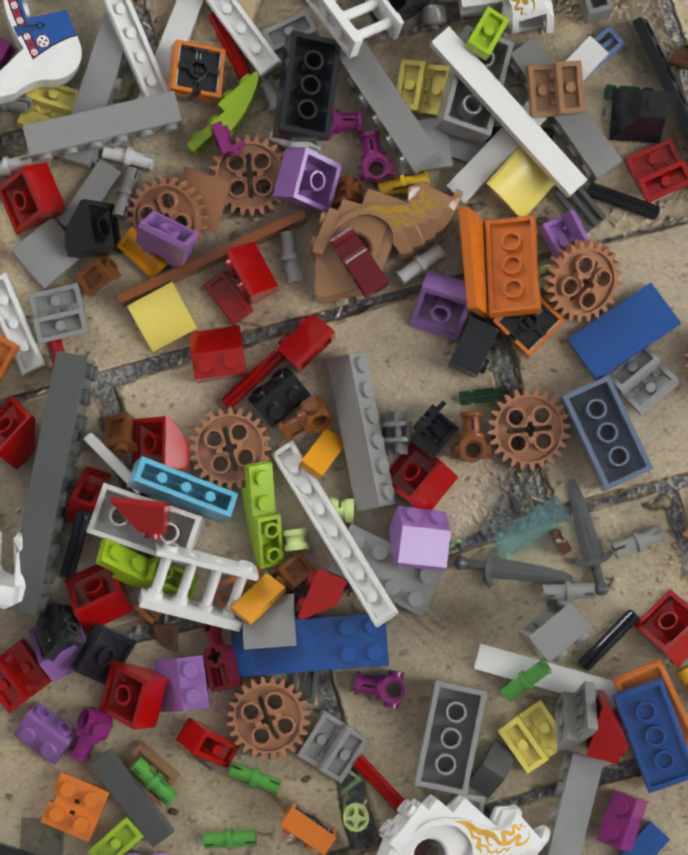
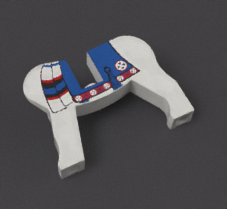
M1 0L8 29L20 52L0 71V104L15 101L21 95L37 88H52L64 85L75 77L80 67L82 49L67 10L30 18L26 2L33 0Z

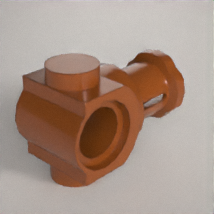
M315 394L301 402L300 409L296 411V416L278 423L281 432L288 442L305 430L308 433H321L333 426L325 400Z
M461 412L463 433L459 434V443H454V459L475 463L480 459L491 458V444L486 443L485 434L481 433V417H483V412ZM471 420L473 421V431L471 430ZM474 444L479 448V455L476 458H470L466 454L467 445Z

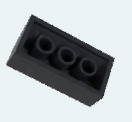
M294 30L285 39L272 137L294 142L329 140L341 47L334 39Z

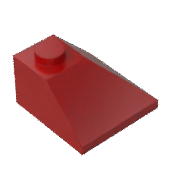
M11 395L0 407V457L18 470L22 464L28 461L35 449V418L16 397Z
M170 416L133 419V441L138 445V451L133 452V466L143 456L176 470L189 469L190 443Z
M111 497V503L136 531L145 533L144 538L160 540V535H167L170 512L169 503Z
M670 589L634 626L665 658L678 668L688 658V603Z

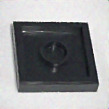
M97 622L70 668L79 674L105 684L111 661L115 660L125 663L137 642Z

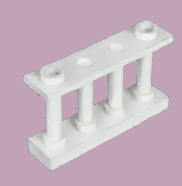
M305 0L349 59L358 55L363 39L387 30L393 40L397 39L404 24L400 14L395 11L388 0H364L365 3L345 11L341 10L335 1L337 0ZM370 11L379 20L359 30L355 29L349 21Z
M156 541V556H160L161 560L152 587L148 589L141 587L138 596L139 607L240 632L243 622L231 612L230 607L241 597L247 579L258 580L257 567L246 560L238 562L180 547L173 541ZM171 560L187 563L178 591L174 595L163 593L162 591ZM197 566L212 570L203 598L199 601L191 600L187 597ZM222 572L237 576L228 604L223 608L212 604Z

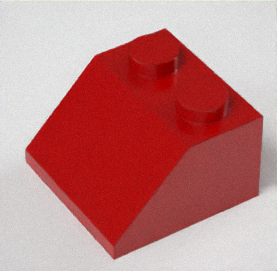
M47 163L22 166L0 185V198L16 234L39 226L52 217H57L66 209Z
M314 313L310 317L305 315L296 324L298 329L292 335L287 333L278 341L280 346L277 348V351L298 373L308 366L335 339V331Z
M240 325L190 333L191 358L194 378L197 383L247 375Z
M413 442L408 447V454L401 455L390 469L394 492L410 506L419 509L432 510L458 479V476L436 457L432 459Z
M97 564L75 574L72 579H65L73 613L86 633L92 631L97 622L105 625L134 611L124 583L112 578V571Z
M115 660L111 661L99 710L133 730L156 727L169 678L150 668Z
M599 690L596 697L598 730L584 741L587 756L618 765L620 756L624 757L628 748V741L625 740L626 732L623 731L622 723L605 692Z

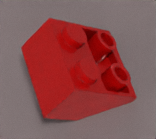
M255 242L225 251L228 259L224 261L233 278L238 276L240 281L237 282V285L245 301L250 298L252 304H255L279 291V286Z
M318 568L317 573L311 571L306 586L310 587L307 596L301 595L295 609L300 612L298 618L305 619L337 606L347 580Z

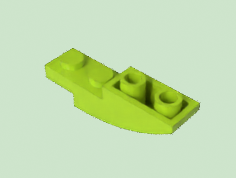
M257 71L251 75L248 73L243 76L238 82L239 86L233 91H226L218 103L222 114H215L208 120L206 128L201 132L197 130L188 138L189 142L186 146L195 158L215 142L209 128L211 124L222 121L223 126H228L232 137L240 129L250 113L258 94V86H260L261 81Z
M267 460L244 465L246 487L242 488L243 505L247 529L258 567L264 569L284 563L281 515L276 513L272 462Z
M105 538L101 541L95 564L112 571V578L139 589L141 587L148 589L152 587L161 558L155 556L149 559L109 538ZM170 563L162 588L163 593L171 595L177 593L184 573L183 569ZM195 575L187 594L188 599L191 600L194 598L198 577Z

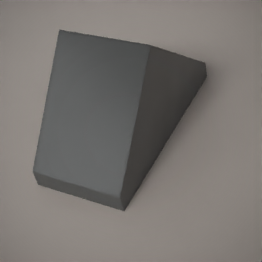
M494 739L471 775L469 785L489 798L505 780L515 755L509 748Z

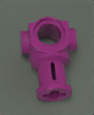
M333 108L329 140H331L334 134H340L341 131H357V133H361V110H358L357 113H341L340 109Z
M368 131L358 135V140L362 142L364 153L361 156L362 166H357L360 182L364 181L365 183L377 185V183H382L390 179V176L395 175L393 161H388L386 153L381 151L379 142L380 131ZM373 166H378L383 170V173L374 176L369 172V169Z
M389 670L387 675L379 674L378 677L362 675L361 672L357 671L354 695L359 693L374 695L375 700L384 701V707L399 709L400 701L406 693V687L403 683L404 672ZM392 682H396L401 686V692L397 696H390L386 691L387 686Z
M83 706L76 722V734L78 737L74 746L69 748L68 754L78 761H89L91 758L90 752L94 744H99L101 740L107 739L113 727L112 717L97 710L95 707Z

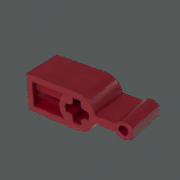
M352 227L330 240L332 247L341 258L345 268L365 299L388 286L389 281Z
M203 624V631L207 634L209 643L203 656L211 692H220L242 686L235 652L230 645L224 644L221 633L223 628Z

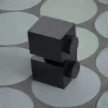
M470 317L448 366L474 378L479 373L484 374L490 360L486 359L489 350L495 351L500 337L496 336L499 329L474 317Z

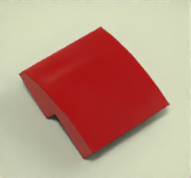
M672 138L624 159L631 177L647 204L688 186V167L685 160H681Z
M24 638L0 655V702L6 711L11 713L52 682L39 665L35 652Z

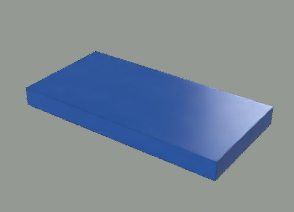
M649 283L567 338V342L593 378L599 380L680 326L681 322L653 284Z
M662 677L612 694L648 793L687 781L688 747Z

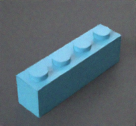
M143 456L134 463L126 486L220 523L231 518L238 493Z

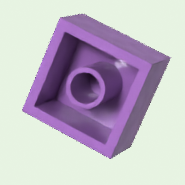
M286 147L273 197L309 213H322L323 211L328 213L329 208L332 206L342 165L306 147Z

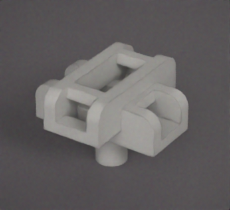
M407 411L386 412L384 423H380L386 454H408V442H412L410 438L413 435L412 421H407ZM385 428H387V438H385Z

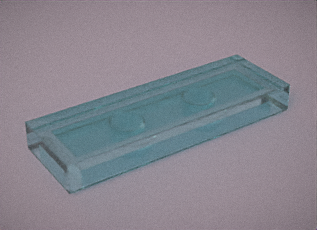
M556 495L491 538L505 559H507L571 516Z

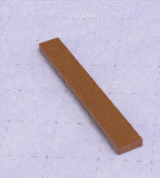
M304 210L295 211L189 260L182 267L176 266L118 293L117 297L120 304L125 307L171 282L175 284L228 259L225 251L251 242L259 245L277 237L280 232L290 231L307 223Z

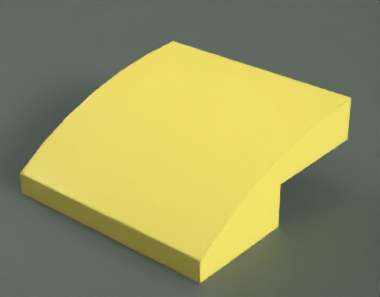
M401 60L397 90L413 114L437 117L449 72L448 66L429 65L426 61Z
M61 85L52 88H37L27 92L25 97L32 98V108L27 107L31 112L29 114L20 113L17 127L23 129L24 125L71 115L79 90Z
M521 146L513 152L486 183L496 198L504 202L515 217L527 216L555 185Z
M173 282L127 305L153 353L198 329Z
M541 698L497 730L527 774L548 761L549 757L559 751L557 750L555 717Z

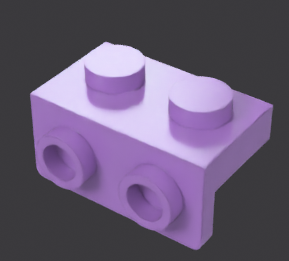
M573 209L563 216L538 227L552 256L555 258L559 257L557 249L566 251V243L574 246L575 239L583 242L585 238L589 239L580 218Z
M37 702L26 713L13 735L55 765L69 744L77 736V730L50 711L49 708Z

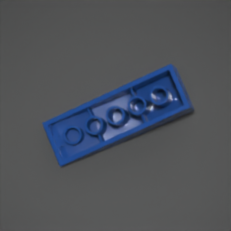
M368 614L295 620L297 646L244 650L243 624L240 632L231 630L232 648L236 655L240 677L389 666L386 622L376 627Z

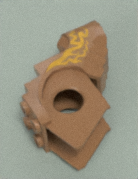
M421 181L408 187L406 202L368 188L362 204L343 199L339 210L329 208L328 213L323 211L318 222L319 235H313L308 248L310 250L309 254L312 255L313 261H315L316 301L323 304L363 295L345 268L341 258L332 247L331 239L352 227L359 239L368 244L370 254L381 271L384 272L391 251L400 260L412 257L413 252L423 250L424 246L433 244L436 238L445 233L457 211L464 191L456 189L453 197L428 186V182Z

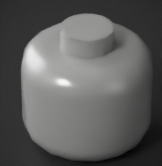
M430 4L422 7L423 25L429 26V29H439V25L446 24L447 8L445 5Z

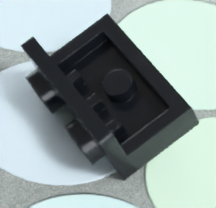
M288 367L277 370L267 383L255 388L248 400L273 428L296 409L302 401L309 398L311 394Z
M443 400L437 407L432 404L412 427L416 432L410 440L432 459L437 456L459 429L440 413L447 404Z
M52 601L46 611L38 617L36 626L44 658L54 661L67 643L80 647L83 644L78 619L74 615L72 607Z

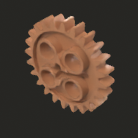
M246 134V146L241 148L242 153L229 158L227 154H223L221 157L213 156L212 159L217 166H209V169L215 173V175L211 176L232 183L224 208L231 205V214H234L239 209L241 217L245 216L246 211H250L251 217L254 218L255 211L259 210L260 214L264 216V208L267 207L273 212V202L279 205L282 204L280 199L273 197L284 152L276 154L278 145L275 144L271 148L268 147V138L263 143H260L259 135H256L254 141H250L249 135ZM237 136L235 139L236 143L241 142ZM248 154L251 155L252 173L254 175L252 178L254 197L252 199L249 198L248 180L245 177L248 174L246 161ZM258 158H266L269 164L261 169L256 167L255 162ZM240 159L243 162L242 168L239 170L231 169V161ZM263 182L271 186L269 192L261 194L256 190L257 186ZM236 184H241L245 187V191L241 195H234L231 192L232 187Z
M168 176L161 177V181L159 178H152V184L144 182V189L135 190L139 197L130 199L135 206L127 208L129 212L133 213V217L127 218V221L133 222L134 226L132 227L137 231L139 223L148 216V209L151 208L153 211L166 217L169 214L170 219L180 223L181 217L184 216L188 222L187 227L200 233L198 239H204L205 236L200 230L208 228L207 225L202 223V220L208 218V215L202 214L201 210L207 206L199 205L198 202L201 200L202 195H193L195 187L186 189L188 181H181L179 183L178 177H172L169 180ZM169 194L174 198L172 207L167 202ZM196 241V244H195L194 248H196V247L199 246V244H198L197 241Z
M585 238L584 242L575 239L574 246L566 243V251L557 249L559 257H551L550 259L554 263L553 266L545 267L550 272V275L543 276L542 278L548 281V284L543 286L542 289L550 292L544 298L551 302L550 306L553 310H556L569 321L573 319L578 323L582 319L589 322L591 315L599 318L600 309L605 312L608 311L606 307L607 302L614 304L615 302L611 298L612 295H619V292L615 290V286L622 285V282L616 279L623 274V272L616 269L621 263L614 260L616 254L609 251L610 247L602 245L601 242L596 240L592 241ZM583 259V264L579 267V263ZM599 273H601V277L597 281V276ZM569 280L568 286L564 289V284ZM586 294V298H585V300L582 302V298H583V296Z
M523 388L522 395L517 390H513V398L507 394L503 395L506 403L503 404L497 401L496 405L499 411H490L495 416V420L487 421L488 424L493 425V429L486 432L487 434L494 435V439L490 440L489 443L497 444L498 446L493 451L494 454L502 452L503 455L500 459L502 462L510 458V467H514L519 462V470H524L526 464H528L530 471H534L535 463L543 469L545 460L553 464V454L558 457L562 456L558 448H567V445L562 442L563 438H570L569 434L564 433V429L570 428L571 425L563 423V420L569 417V415L560 414L564 405L555 406L556 397L547 400V391H544L539 396L538 388H534L531 394H529L528 388ZM538 408H542L546 412V418L541 423L537 422L534 417V413ZM513 410H517L521 415V420L516 425L511 424L509 421V414ZM527 422H529L530 426H551L550 430L531 431L530 436L526 432H506L508 428L527 427ZM540 434H545L548 437V444L544 448H540L536 443L537 437ZM515 436H520L523 440V445L519 450H514L511 447V440Z
M229 407L228 414H224L223 410L219 408V416L215 417L213 413L209 412L210 420L206 421L201 418V423L204 426L202 428L194 427L195 431L199 434L198 436H190V439L196 442V445L189 447V450L196 453L190 457V460L198 461V464L193 469L203 470L200 475L201 479L210 476L208 482L212 484L218 481V486L223 487L224 483H227L228 490L232 491L233 483H236L239 489H242V482L245 481L244 465L239 461L240 454L244 451H250L253 454V460L250 464L267 460L271 461V458L265 455V452L272 451V447L265 446V443L270 441L271 437H263L262 434L267 431V428H258L261 420L256 419L252 422L253 414L251 412L244 417L242 408L238 410L237 414H234L232 407ZM238 426L245 427L247 430V434L242 440H237L233 437V431ZM224 427L228 428L230 441L233 446L237 445V449L233 451L238 466L237 471L233 470L230 454L224 452V449L228 446L223 432ZM212 433H219L222 437V441L218 446H210L208 443V438ZM220 457H224L228 461V467L224 471H217L214 466L215 461Z
M262 675L260 683L253 677L251 679V687L245 683L242 684L244 693L235 691L234 695L238 701L230 700L229 702L235 708L228 710L226 715L233 717V719L227 722V726H234L229 735H238L235 745L244 743L243 753L252 749V758L258 752L262 754V760L264 761L267 754H271L272 759L276 760L278 752L285 758L287 756V748L292 752L296 751L294 742L303 744V739L299 735H308V730L303 727L311 724V720L304 718V716L311 713V709H303V706L308 703V699H299L303 691L294 692V682L288 687L285 686V677L281 679L280 683L276 682L275 675L272 676L270 681H267L265 675ZM279 695L283 703L280 706H273L269 702V696ZM259 696L263 697L268 714H274L272 724L279 734L278 739L273 734L270 721L263 720L265 710L258 699ZM247 705H254L258 708L259 714L253 717L249 716L245 712V707ZM284 718L289 719L293 723V727L290 730H283L279 726V721ZM265 729L269 733V738L259 740L255 735V731Z

